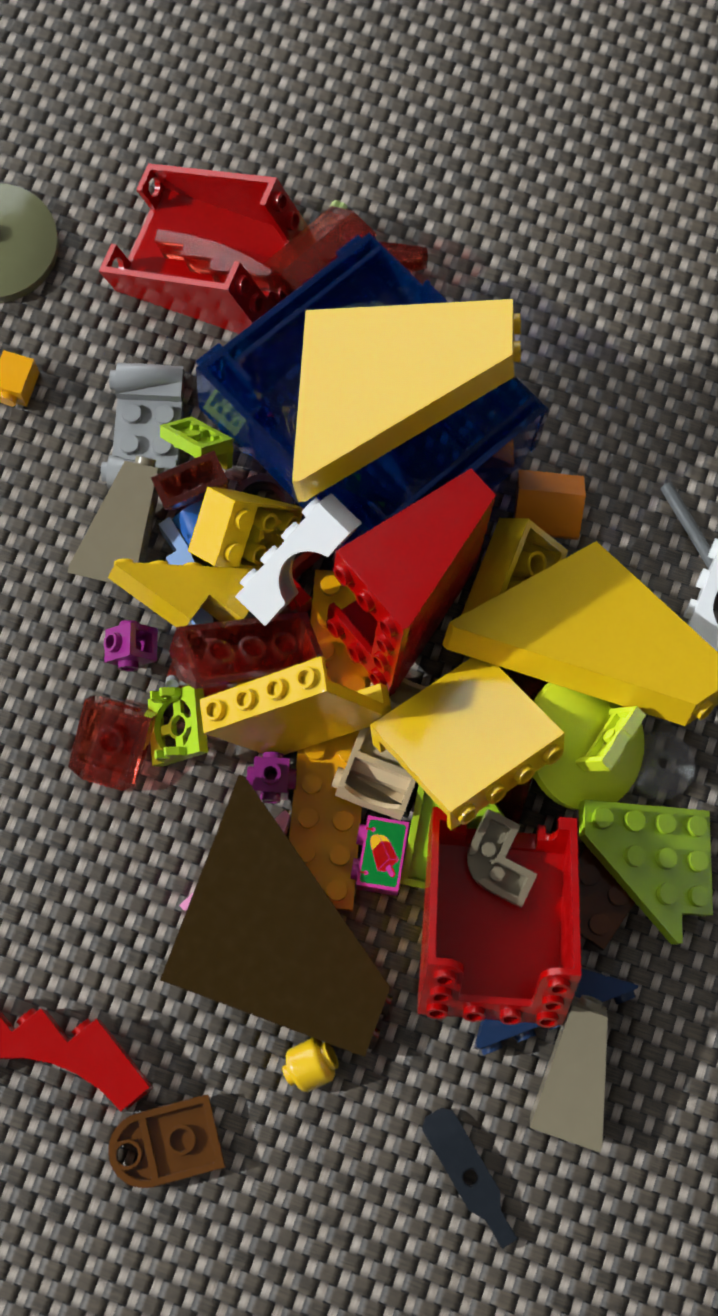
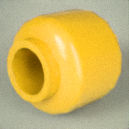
M310 1038L291 1047L287 1051L286 1065L282 1067V1070L290 1086L296 1085L301 1091L311 1092L334 1079L335 1069L339 1067V1062L334 1049L329 1043Z

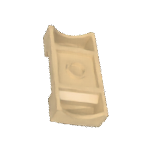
M404 678L396 692L389 697L391 710L427 686ZM368 727L359 731L345 769L338 767L331 786L337 788L335 796L401 821L416 781L387 749L380 753L372 744L371 728Z

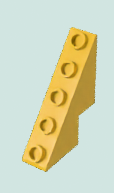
M123 558L114 561V566L108 578L182 632L200 608L235 631L249 612L235 597L243 588L240 581L253 568L258 571L262 566H253L251 569L202 566V564L197 562L173 565L162 560L150 563H136L132 559Z

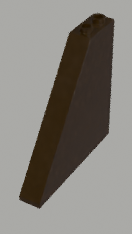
M238 775L160 981L365 1057L367 1050H374L377 1044L380 1029H377L376 1025L380 1014L386 1016L391 1006L393 995L388 994L390 986L247 778Z

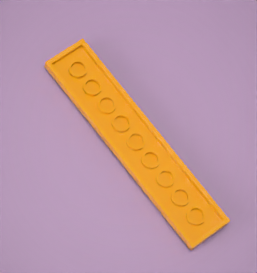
M315 569L306 661L322 656L325 659L328 680L354 691L370 687L372 682L368 676V671L361 663H356L352 660L347 651V646L340 638L333 637L326 625L328 606L335 602L340 609H343L356 601V595L348 586L340 584L335 577L334 571ZM360 730L298 750L296 762L297 778L296 789L293 793L289 841L335 908L342 911H353L356 880L350 879L353 859L358 858L359 845L356 842L359 824H361L362 806L335 796L337 788L332 787L331 784L338 767L345 769Z

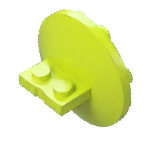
M548 682L537 694L533 702L565 733L564 752L554 764H546L537 770L533 778L548 797L559 805L572 810H579V802L582 800L619 801L634 784L642 765L644 755L642 721L646 715L638 706L624 707Z

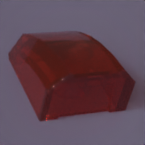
M92 695L86 698L68 768L82 780L120 791L134 787L149 746L157 714L148 708H142L109 697Z

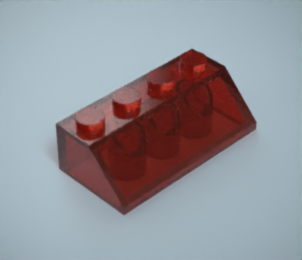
M307 612L278 615L266 626L257 618L178 626L169 649L178 679L194 689L250 682L317 657H324Z

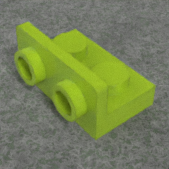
M192 416L160 425V438L171 443L175 448L189 453L196 460L210 461L225 470L232 468L233 438Z

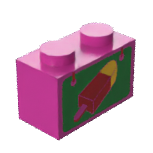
M368 815L366 825L359 824L356 844L363 845L361 859H353L350 879L357 880L356 889L393 896L398 895L409 822Z

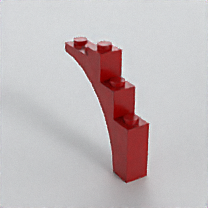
M32 1008L16 1021L19 1025L16 1029L0 1010V1060L31 1059L52 1063L73 1072L101 1090L121 1112H126L153 1089L150 1082L101 1020L95 1019L92 1022L89 1018L84 1020L72 1030L71 1033L74 1037L69 1039L45 1009L40 1008L36 1011Z

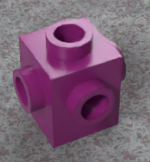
M124 620L119 622L118 626L106 629L104 663L118 665V670L133 672L139 670V666L156 662L158 628L140 624L138 621Z
M264 752L263 757L255 756L254 766H248L247 780L263 803L277 804L281 800H289V789H296L297 769L291 768L290 758H284L283 753ZM265 772L278 773L277 777L273 780H268L264 777Z

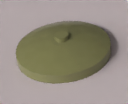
M0 183V303H6L28 295L47 279L58 257L59 236L51 212L37 196L21 187Z

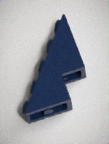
M581 968V978L574 996L581 998L582 995H588L600 1000L602 1003L614 998L616 1005L636 998L634 990L638 989V985ZM484 1019L480 1023L474 1049H481L483 1056L502 1049L501 1041L514 1036L516 1043L536 1036L534 1028L540 1026L537 1023L526 1022L507 1025L500 1022V1020ZM557 1025V1026L551 1027V1028H549V1029L552 1030V1029H555V1028H557V1027H560L561 1025Z

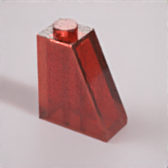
M211 451L151 477L165 510H183L203 500L207 486L228 489V480L215 451Z

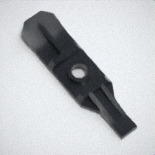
M439 1108L426 1116L422 1131L468 1210L486 1221L502 1249L516 1241L517 1237L501 1211L500 1190L453 1110ZM468 1170H473L477 1173L478 1179L473 1185H468L464 1181V1174Z

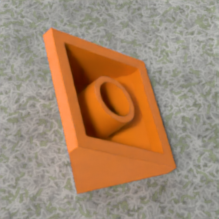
M519 469L514 518H529L551 537L579 540L586 498L584 476Z

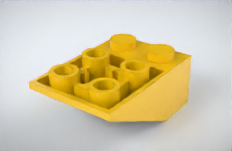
M207 486L188 552L218 567L251 569L253 566H263L264 563L260 560L261 557L273 545L277 548L280 547L285 541L281 535L293 522L296 521L300 524L303 515L302 511L305 508L232 489Z

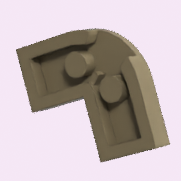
M487 809L468 848V868L471 876L480 887L520 908L523 906L537 876L536 873L505 858L521 825Z

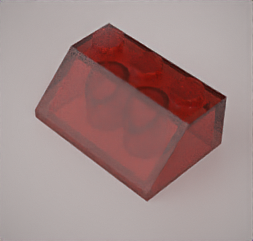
M331 206L263 263L261 270L306 312V310L376 252V232L354 211Z

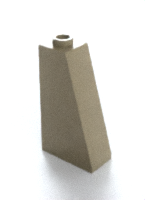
M136 455L135 461H124L69 564L67 573L115 584L108 578L114 566V561L127 558L134 560L136 563H145L164 468L155 466V459Z
M582 995L581 998L574 996L564 1024L561 1025L530 1115V1128L600 1153L603 1146L608 1014L607 1008L602 1006L603 1003L600 1000L588 995Z

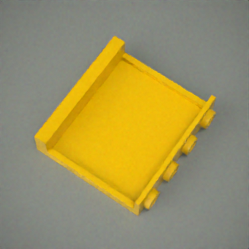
M322 656L200 699L204 734L262 754L264 752H279L286 755L370 727V724L391 711L388 686L379 683L359 691H354L328 680L325 659Z
M472 657L370 724L372 744L380 753L387 749L447 815V824L450 830H453L460 824L465 825L471 822L481 809L489 804L498 803L503 799L507 791L517 784L522 785L528 782L537 770L546 764H554L564 752L565 733L499 666Z

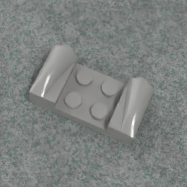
M117 363L116 370H110L109 387L110 390H115L117 406L112 455L108 456V462H102L101 481L107 482L108 490L112 486L124 461H135L137 455L155 459V466L164 468L159 495L176 498L180 449L175 448L171 443L160 438V425L183 419L186 381L183 366Z

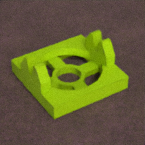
M191 684L182 688L161 687L159 691H150V699H147L152 766L163 767L208 753L207 734H204L200 707V699L204 698L203 685ZM184 701L190 709L191 716L184 712ZM173 703L174 715L171 717L169 724L164 725L163 714L167 707ZM183 717L185 729L181 735H178L176 724L179 718ZM171 735L176 740V746L166 747V736Z

